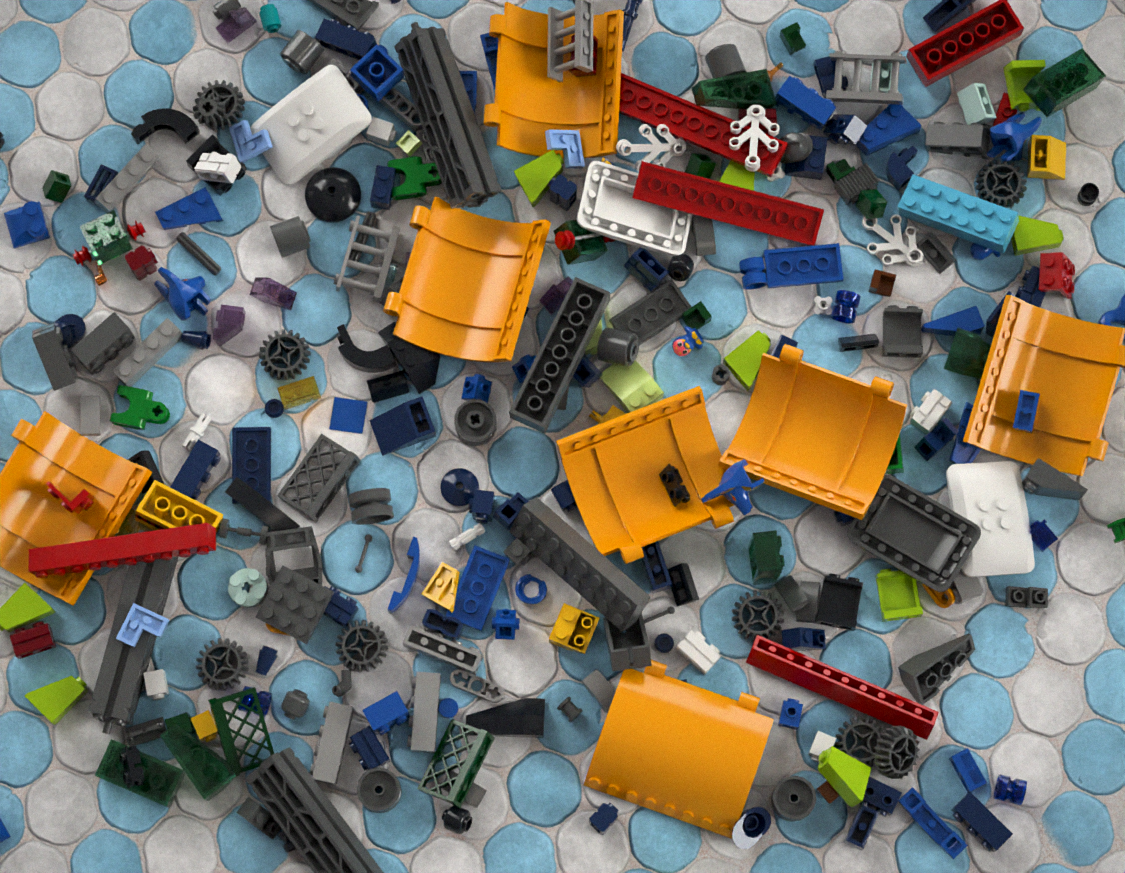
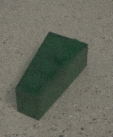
M767 69L702 80L692 87L696 106L748 109L752 105H760L764 109H772L777 104Z

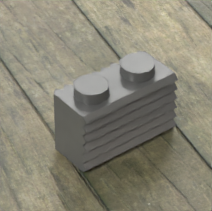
M865 163L837 181L834 188L846 205L851 202L856 204L860 191L877 189L879 180L868 164Z

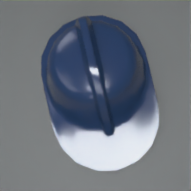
M66 314L53 322L56 327H60L63 334L62 343L63 345L67 344L68 348L80 340L86 330L83 319L75 314Z
M753 807L742 812L740 819L732 830V840L738 848H751L768 831L771 825L769 812L762 807Z

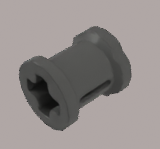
M722 364L714 367L712 374L713 382L717 385L726 384L730 375L729 368ZM718 372H721V374L724 375V377L720 378Z
M567 697L557 707L558 711L561 710L569 718L568 721L570 723L583 711L571 702L570 697Z

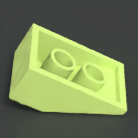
M636 360L629 367L612 364L602 372L603 375L600 377L601 381L627 413L656 403L663 398L664 392Z

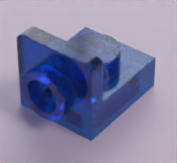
M1045 519L1042 522L1037 520L1030 526L1032 541L1042 552L1058 539L1046 525L1047 521Z

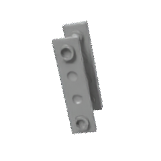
M575 0V8L564 12L553 7L548 8V78L563 82V72L569 69L577 68L587 73L593 71L594 1ZM575 16V25L564 29V19ZM575 33V42L563 46V37ZM575 50V60L563 64V54Z
M845 51L830 53L829 57L832 61H836L834 88L827 90V99L832 102L903 105L904 97L898 91L900 64H907L905 56H902L900 53H891V56L846 54ZM844 61L855 62L853 88L850 91H843L841 88ZM862 62L873 63L872 86L869 92H862L860 89ZM881 63H892L891 84L888 93H880L881 91L879 90Z
M356 216L355 221L351 220L349 231L352 233L340 274L336 273L333 284L337 285L336 291H340L342 284L371 292L370 294L374 295L372 301L380 303L400 227L393 226L392 231L388 230V232L360 225V216ZM356 231L385 239L388 242L387 249L383 248L382 250L354 242ZM351 249L380 257L383 260L382 267H374L349 260ZM346 267L375 274V277H378L377 284L373 283V285L345 278Z

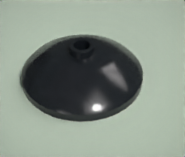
M336 167L320 170L307 183L305 189L307 207L315 217L322 221H343L352 216L360 205V185L357 179L347 170ZM330 189H335L334 193H329Z

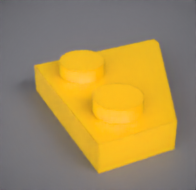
M442 562L421 594L446 610L453 612L459 571Z

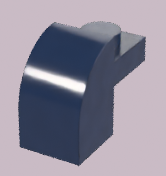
M911 146L909 149L904 148L898 156L893 152L889 157L886 166V176L898 191L910 181L912 174L914 175L913 171L906 165L916 157L918 150L914 146Z
M944 418L914 448L928 461L941 451L959 431L947 418Z
M517 492L494 512L493 518L506 530H510L522 506L529 501Z

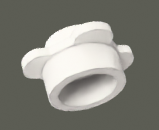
M779 162L775 169L776 173H773L772 177L767 176L768 181L773 182L779 178H784L785 172L782 171L781 162Z
M816 296L814 298L815 314L830 315L832 313L831 303L833 299L831 297L821 298Z

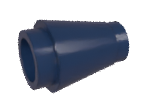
M183 331L181 340L203 350L209 348L211 335L207 334L206 331Z
M263 645L262 649L259 650L255 672L266 676L278 657V650Z

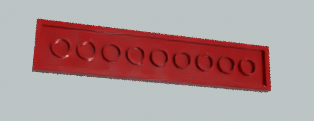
M621 73L620 114L657 129L658 125L665 124L672 136L745 166V159L749 156L750 139L740 145L738 150L730 149L729 140L733 137L738 138L751 127L745 126L739 134H733L730 130V125L735 120ZM766 134L770 139L778 141V150L776 152H769L767 146L758 139L757 156L760 158V168L757 172L772 177L788 144Z
M641 161L632 198L812 246H815L824 209Z

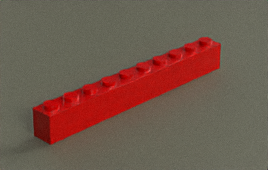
M209 523L29 549L28 572L34 574L37 578H47L48 575L53 574L62 576L66 572L82 573L83 570L87 569L97 571L101 567L117 568L121 564L136 565V562L142 561L152 563L155 559L171 560L172 557L176 556L186 558L190 557L191 554L206 555L210 551H216V528Z
M759 635L756 636L745 662L890 725L904 726L913 731L915 735L926 740L935 725L939 713Z

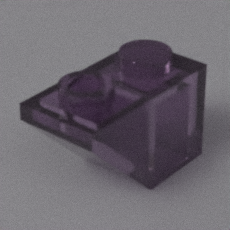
M255 277L249 295L262 302L291 310L297 292L271 278Z
M221 304L220 310H217L216 313L218 327L214 328L213 339L217 346L224 345L243 331L246 314L244 307Z

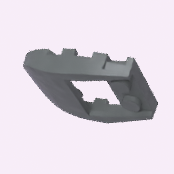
M312 526L266 533L265 570L270 588L279 573L276 572L273 551L309 546L312 547L314 567L295 569L293 571L322 585V560Z

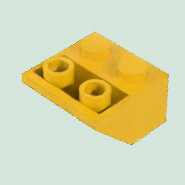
M1031 135L1028 141L1027 178L1065 180L1066 143L1052 136Z
M564 603L549 637V643L566 650L585 654L600 618Z

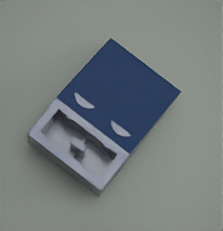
M423 397L405 402L369 420L382 456L436 437V432Z

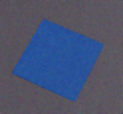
M335 397L329 429L362 434L367 401Z

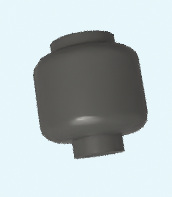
M298 689L288 691L281 704V709L285 712L284 715L293 720L296 717H303L310 703L307 698L308 695Z

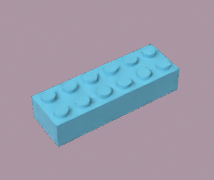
M913 174L897 207L899 216L1003 254L1019 222L1018 212Z

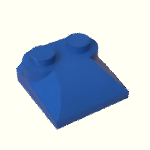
M30 201L22 207L4 213L14 249L50 238L40 201Z

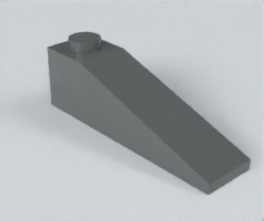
M968 633L913 656L898 667L903 684L917 703L923 705L936 696L940 691L939 687L945 680L948 682L952 676L950 674L954 669L961 667L975 651L972 635Z

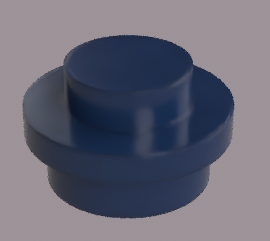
M271 399L265 404V412L271 418H278L283 414L284 406L280 400Z
M663 633L656 637L654 645L657 651L668 653L674 646V640L669 634Z

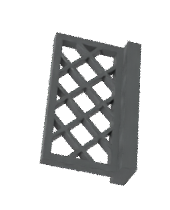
M321 434L277 496L317 523L361 460L352 451H348ZM323 440L329 443L330 450L320 452L319 446ZM343 452L346 456L342 461L335 462L334 453ZM331 454L332 463L322 465L320 456ZM318 457L319 466L309 468L308 461L311 458ZM333 467V474L324 478L323 469ZM320 470L321 478L311 480L310 472ZM307 473L308 481L298 483V475ZM322 482L321 491L313 493L311 484ZM308 485L310 494L300 496L298 487ZM288 489H296L297 497L287 498L284 496ZM311 498L309 508L307 510L302 508L300 500Z

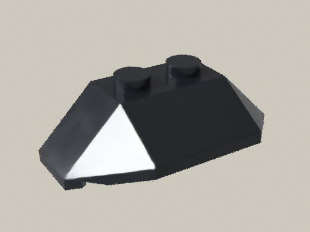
M393 322L380 330L378 334L384 343L388 345L392 355L417 392L421 394L436 383L440 355L415 346L393 335L396 322Z

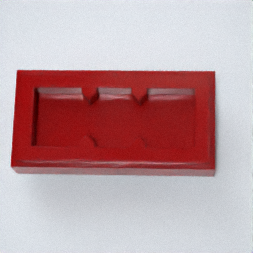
M1004 92L1002 95L996 119H994L992 126L1003 123L1017 113V110H1011L1008 93Z

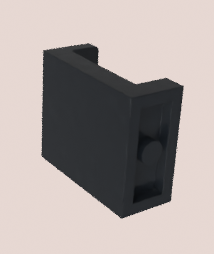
M211 135L186 162L188 167L195 172L194 168L200 162L199 159L202 153L217 152L220 155H227L230 152L219 143L214 135ZM243 162L240 163L241 169L236 174L235 181L240 180L246 173L247 169ZM204 180L220 196L223 193H227L233 186V183Z
M837 574L825 576L816 624L854 631L857 625V614L863 582H859L860 579L848 577V580L842 579Z

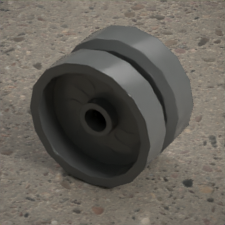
M471 399L464 402L455 413V430L458 437L464 443L471 446H481L488 443L494 437L497 430L496 414L487 402L480 399ZM474 421H478V422H479V424L475 423V425H473L472 423H473Z
M372 488L357 491L348 496L350 507L355 508L351 512L353 524H375L394 518L393 507L388 505L391 501L390 489Z
M380 767L370 769L359 779L357 785L358 798L363 806L371 812H389L400 801L402 793L400 782L395 774L388 769ZM379 787L383 788V791L381 793H376L377 791L375 789Z
M786 777L777 784L772 792V808L783 820L790 822L800 821L807 817L815 807V789L803 777ZM791 795L797 796L798 800L796 802L791 801Z

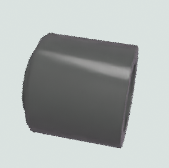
M297 30L280 52V56L291 69L298 73L307 74L324 52V49L311 36L301 30Z
M734 44L717 46L705 56V61L717 86L734 83L747 73L737 47Z
M299 216L270 226L282 258L310 248L309 242L311 240L304 221H301Z
M605 328L598 341L597 356L599 361L626 367L631 366L639 351L638 336L636 333Z

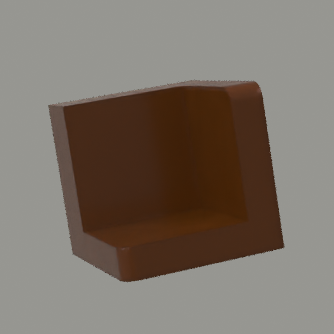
M875 269L868 292L890 297L897 275Z
M828 781L815 790L829 804L840 796Z

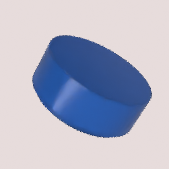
M451 698L443 699L439 704V712L444 718H453L458 713V704Z

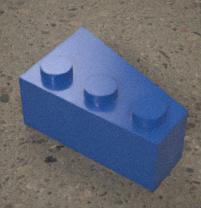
M791 76L787 78L779 89L773 103L776 107L780 104L788 108L787 112L791 115L794 112L802 117L803 121L820 130L823 129L836 109L831 100L822 98L815 89L807 88L800 79Z
M890 104L867 125L858 142L854 145L865 156H868L886 148L890 144L919 133L922 125L902 105Z

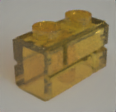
M314 376L277 388L285 410L311 402L312 399L317 400L321 398Z

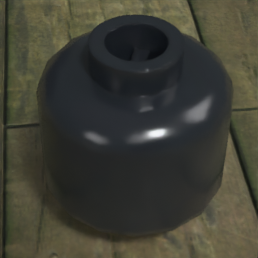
M686 254L673 256L667 268L669 271L668 275L675 281H686L694 269V262Z
M451 806L442 814L444 827L449 831L462 834L471 827V814L464 808Z

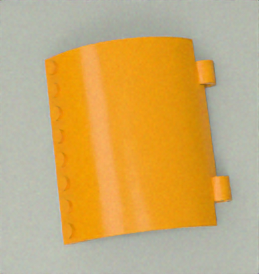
M505 2L504 15L493 14L490 16L489 36L498 38L495 102L494 104L485 105L484 125L498 127L497 146L517 153L540 157L551 151L547 150L545 131L549 129L579 130L584 158L617 154L624 11L618 9L604 12V14L593 15V35L598 39L596 75L576 77L567 70L563 72V82L547 77L548 14L526 10ZM575 16L564 19V29L575 25ZM575 33L563 37V46L571 42V36L575 35ZM570 52L563 54V64L570 60ZM554 150L556 155L560 154L562 159H564L563 150Z
M434 197L431 210L423 206H415L409 225L417 229L418 232L399 293H388L383 309L384 313L398 317L393 335L425 350L457 359L476 362H510L519 337L551 222L546 219L535 220L532 223L495 220L460 208L451 209L450 204L439 197Z
M1006 295L963 442L1031 465L1039 458L1060 472L1077 476L1084 475L1088 458L1103 462L1109 442L1101 440L1100 435L1120 367L1125 368V346L1122 345L1125 328L1064 316L1026 303L1012 295ZM1020 390L1040 394L1032 434L1026 433L1023 430L1017 431L1013 428Z
M785 344L779 358L763 353L748 407L733 441L719 460L718 467L727 470L736 462L745 459L748 465L744 469L750 479L758 481L763 478L766 485L862 520L880 487L902 428L907 404L889 398L894 387L893 382L875 376L871 385L818 367L802 361L804 350Z
M700 386L556 441L562 465L583 522L596 549L604 556L620 551L624 563L628 564L644 557L641 547L710 520L715 529L734 522L729 508L734 506V504L729 502L723 495L705 503L701 500L707 493L719 486L726 469L718 467L722 455L708 419L705 400ZM668 464L679 470L683 480L680 485H685L690 494V501L687 503L681 501L676 507H674L659 476Z
M44 411L36 426L23 419L19 421L11 435L19 443L0 473V567L74 606L94 571L87 569L83 570L82 573L66 572L62 576L53 574L48 575L47 578H37L34 574L28 572L29 549L114 537L151 476L152 471L81 436L80 433ZM48 481L53 483L70 501L83 489H86L95 497L93 500L94 504L88 510H83L80 514L76 512L71 513L61 505L63 501L61 498L58 500L47 491L49 486L46 483Z
M652 659V666H646L644 673L631 668L623 670L595 748L584 786L732 839L733 827L742 814L774 719L755 713L760 700L756 696L741 691L737 701L664 675L667 665Z

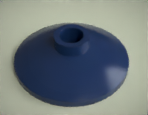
M457 468L446 473L441 481L440 489L443 498L449 504L465 506L469 504L470 498L474 499L475 489L479 490V484L472 472L463 468ZM462 483L463 487L461 489H457L456 484Z

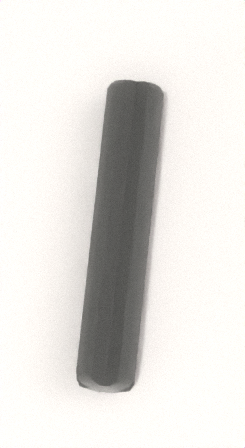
M368 211L362 225L372 228L376 220V214ZM359 232L355 242L365 245L369 235ZM352 249L349 260L359 262L362 252Z
M181 232L176 237L177 241L213 275H217L221 271V267L184 232Z

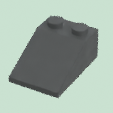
M1039 458L1022 481L1024 491L1040 496L1080 500L1088 490Z

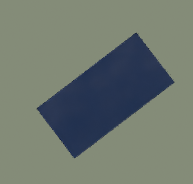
M271 427L232 428V482L238 477L270 502ZM232 498V504H239Z

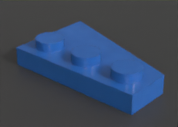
M206 187L155 212L164 230L187 227V225L193 224L201 225L206 224V222L223 221Z
M969 402L965 403L958 427L959 432L956 434L949 459L954 464L972 463L981 451V448L963 442L973 405Z

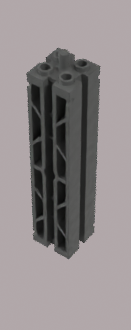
M414 22L411 24V33L402 37L400 42L394 47L399 55V62L404 71L405 79L447 198L450 200L451 209L463 208L465 206H468V208L480 207L488 201L489 197H494L502 190L500 184L497 183L498 179L449 41L446 39L444 28H421L418 22Z
M178 556L172 557L171 560L155 559L152 563L136 562V565H129L93 692L92 703L88 710L93 714V718L105 722L102 733L110 735L113 723L122 727H126L127 724H133L134 713H136L145 681L143 673L148 670L157 636L143 630L135 648L117 640L116 637L133 603L158 615H163Z
M290 747L282 750L280 753L277 752L269 756L260 764L259 768L255 769L245 778L314 873H384L299 758L295 757Z

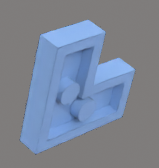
M242 120L229 127L239 162L244 163L273 148L268 130L263 129L252 135L249 123L246 120Z
M549 129L545 131L547 150H563L565 168L581 169L585 167L579 130Z
M133 603L116 639L135 648L143 630L161 638L170 620Z

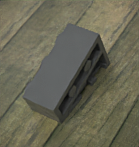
M934 122V124L927 125L925 146L928 151L951 155L953 152H962L965 157H970V154L982 155V159L988 160L987 152L989 151L990 137L983 125L979 123L963 125L959 122L952 124Z

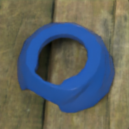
M527 574L516 582L515 591L523 603L537 604L546 597L547 587L544 581L533 577L531 574ZM530 581L539 584V592L533 598H529L524 594V587Z

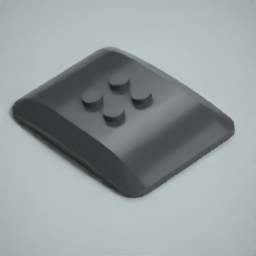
M884 475L862 520L857 518L853 520L848 528L847 536L854 544L935 591L945 592L950 588L980 539L981 529L977 524L891 475Z

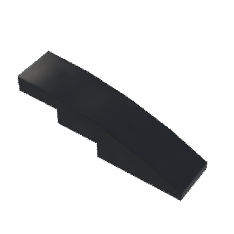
M238 477L235 478L225 491L227 495L274 531L300 527L289 516Z

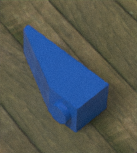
M973 306L925 323L921 331L923 333L957 337L970 336L972 338L980 335L985 325L977 306Z

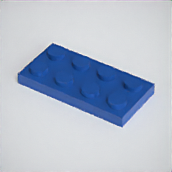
M839 243L764 250L763 252L768 289L843 282L844 280Z
M474 545L457 587L454 611H447L445 617L456 618L463 625L482 632L510 559Z

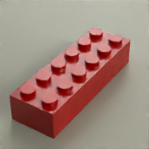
M999 0L913 46L908 50L906 57L923 85L927 87L1020 37L1024 27L1008 1Z

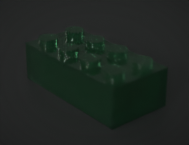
M1082 48L1033 76L1023 90L1043 114L1049 117L1095 90L1106 75Z
M776 530L752 534L748 551L753 585L776 582L785 566L784 556L779 553L780 547H782L781 536H777Z
M111 739L95 776L170 809L186 772L139 751L141 764H135V768L142 767L145 781H143L144 785H134L128 789L127 784L123 781L124 767L119 761L120 750L126 745Z

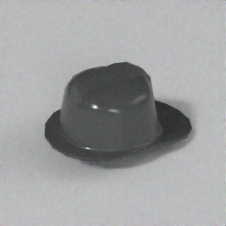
M791 132L780 139L788 144L780 160L783 164L802 161L812 152L813 142L806 133Z

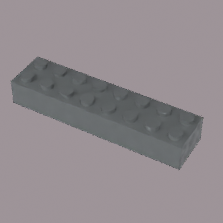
M577 277L574 278L509 411L511 419L546 433L610 301L609 291Z
M538 497L524 504L509 532L622 632L635 624L651 596Z

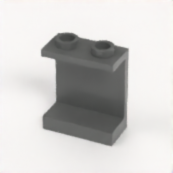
M890 305L888 308H884L882 357L921 358L923 354V346H921V316L923 309H918L917 306L899 308L897 305Z

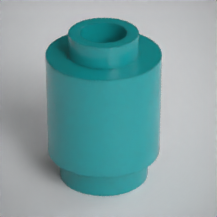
M266 4L260 8L261 11L259 12L263 30L268 31V33H275L282 26L278 10L274 4Z

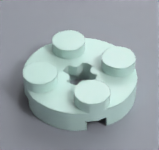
M244 568L235 572L230 577L228 592L231 599L238 605L246 608L260 604L268 589L264 576L256 569ZM246 583L253 585L249 593L246 590H242Z

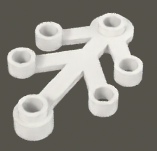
M760 105L750 106L747 109V116L740 121H733L730 125L731 132L739 134L743 127L752 122L750 129L738 138L733 137L729 140L730 149L738 150L740 145L750 139L749 156L745 159V168L750 172H755L760 168V158L757 156L758 139L767 146L769 152H776L779 145L777 140L770 139L759 128L760 122L768 129V133L771 136H777L780 130L778 124L771 123L765 117V109Z
M643 124L639 128V133L646 137L651 144H631L628 140L622 139L617 143L616 150L622 156L630 155L631 152H649L644 158L635 163V169L639 172L641 161L650 163L663 151L667 152L652 164H661L660 166L665 167V163L673 156H680L685 152V141L674 138L670 134L669 128L665 124H660L657 126L656 131L668 142L661 143L652 133L651 127Z
M895 214L890 219L894 236L877 224V218L866 219L865 216L863 217V228L873 230L888 242L880 244L869 243L867 246L868 254L875 255L880 251L899 250L903 253L902 255L895 256L885 254L881 262L886 267L891 266L892 263L906 262L909 266L916 267L923 262L924 255L917 248L915 237L917 230L914 226H908L905 230L909 248L903 244L900 225L902 222L901 216ZM897 218L899 223H894L892 219ZM866 221H871L873 225L868 226ZM913 230L914 234L909 235L907 231ZM874 246L876 250L870 251L869 247ZM915 255L917 260H912L911 256ZM884 258H889L891 262L886 263Z

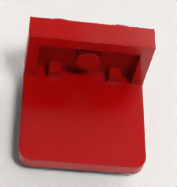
M1063 252L1040 253V292L1060 291L1067 299H1071L1072 293L1075 290L1074 283L1072 282V275H1075V265L1072 264Z
M50 481L46 483L49 486L47 491L58 500L61 498L63 500L61 505L71 513L76 512L80 514L83 510H88L94 504L93 500L95 497L86 489H83L70 501Z

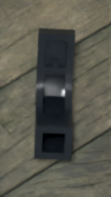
M162 108L142 115L143 124L137 125L133 129L131 136L138 145L156 131L171 130L187 144L200 134V130L186 114L178 110Z
M344 324L337 327L339 333L336 334V337L341 345L338 347V350L349 365L368 373L383 372L396 367V362L388 345L374 351H363L353 344Z

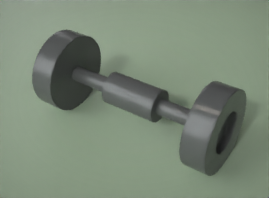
M222 519L220 538H226L228 531L237 532V535L260 536L259 544H267L266 533L269 532V526L263 525L260 533L248 528L229 527L230 520Z

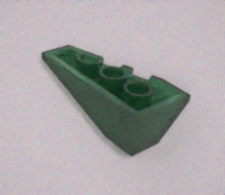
M957 327L945 360L944 369L981 379L991 344L986 343L976 333Z
M177 724L160 735L204 800L209 801L237 777L224 758Z

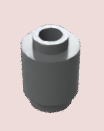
M221 0L213 5V13L218 20L222 19L225 21L238 12L241 5L238 0Z

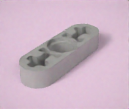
M456 669L450 675V681L454 687L492 703L501 701L504 696L503 689L498 684L464 670ZM460 673L465 680L471 677L468 682V688L464 687L466 685L465 682L455 683L456 679L454 676H458ZM474 681L482 683L483 686L480 691L472 690L471 684ZM486 684L490 685L488 689L494 691L495 688L498 689L500 696L491 698L492 694L486 692V695H482Z

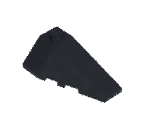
M524 698L466 715V724L480 730H486L492 736L544 738L545 699ZM473 733L468 736H478V734Z

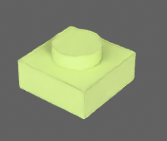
M409 130L396 142V145L409 157L423 144Z

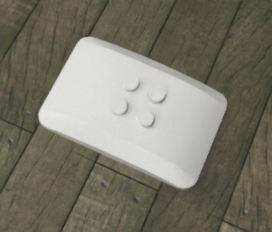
M328 65L274 105L252 124L250 130L252 135L263 129L268 130L273 148L262 154L284 184L292 185L368 127L372 121V116L340 69L335 65Z
M601 161L590 163L577 215V222L582 228L620 242L671 256H679L684 253L692 219L691 213L634 199L632 195L638 173Z
M1011 461L954 464L948 467L946 479L951 510L977 524L981 529L980 539L962 566V573L967 577H982L1031 572L1035 566L1032 536L1021 474L1017 464Z

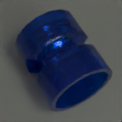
M838 290L835 298L837 305L833 306L831 318L842 323H854L857 315L855 308H858L861 296L852 291Z
M245 686L243 691L250 689L252 687ZM260 691L257 693L265 718L270 707L272 693ZM253 694L244 696L241 703L250 707L254 700ZM239 705V707H238V710H239V711H243V712H247V711H248V709H246V708H244V707H242V706Z
M999 774L993 798L1004 802L1008 799L1010 803L1021 806L1026 793L1027 781L1018 778L1011 780L1010 776Z

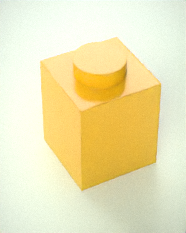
M209 710L191 718L202 742L206 741L207 743L217 738V728Z

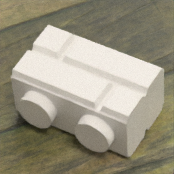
M217 152L202 153L199 159L200 162L194 168L201 180L233 183L237 177L236 174L241 169V165L233 154L220 155Z
M933 389L931 393L927 391L921 399L923 404L920 408L916 406L910 413V416H912L910 423L926 435L932 431L952 404L951 400L943 396L936 389Z
M691 630L677 645L676 650L705 676L720 659V651L713 644L709 646L704 641L706 638L700 632L696 631L695 633Z

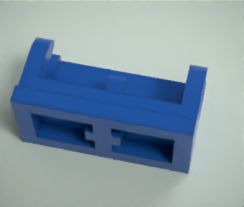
M1020 390L1013 424L1015 430H1023L1026 433L1032 434L1039 393Z
M968 748L949 758L967 793L987 784Z

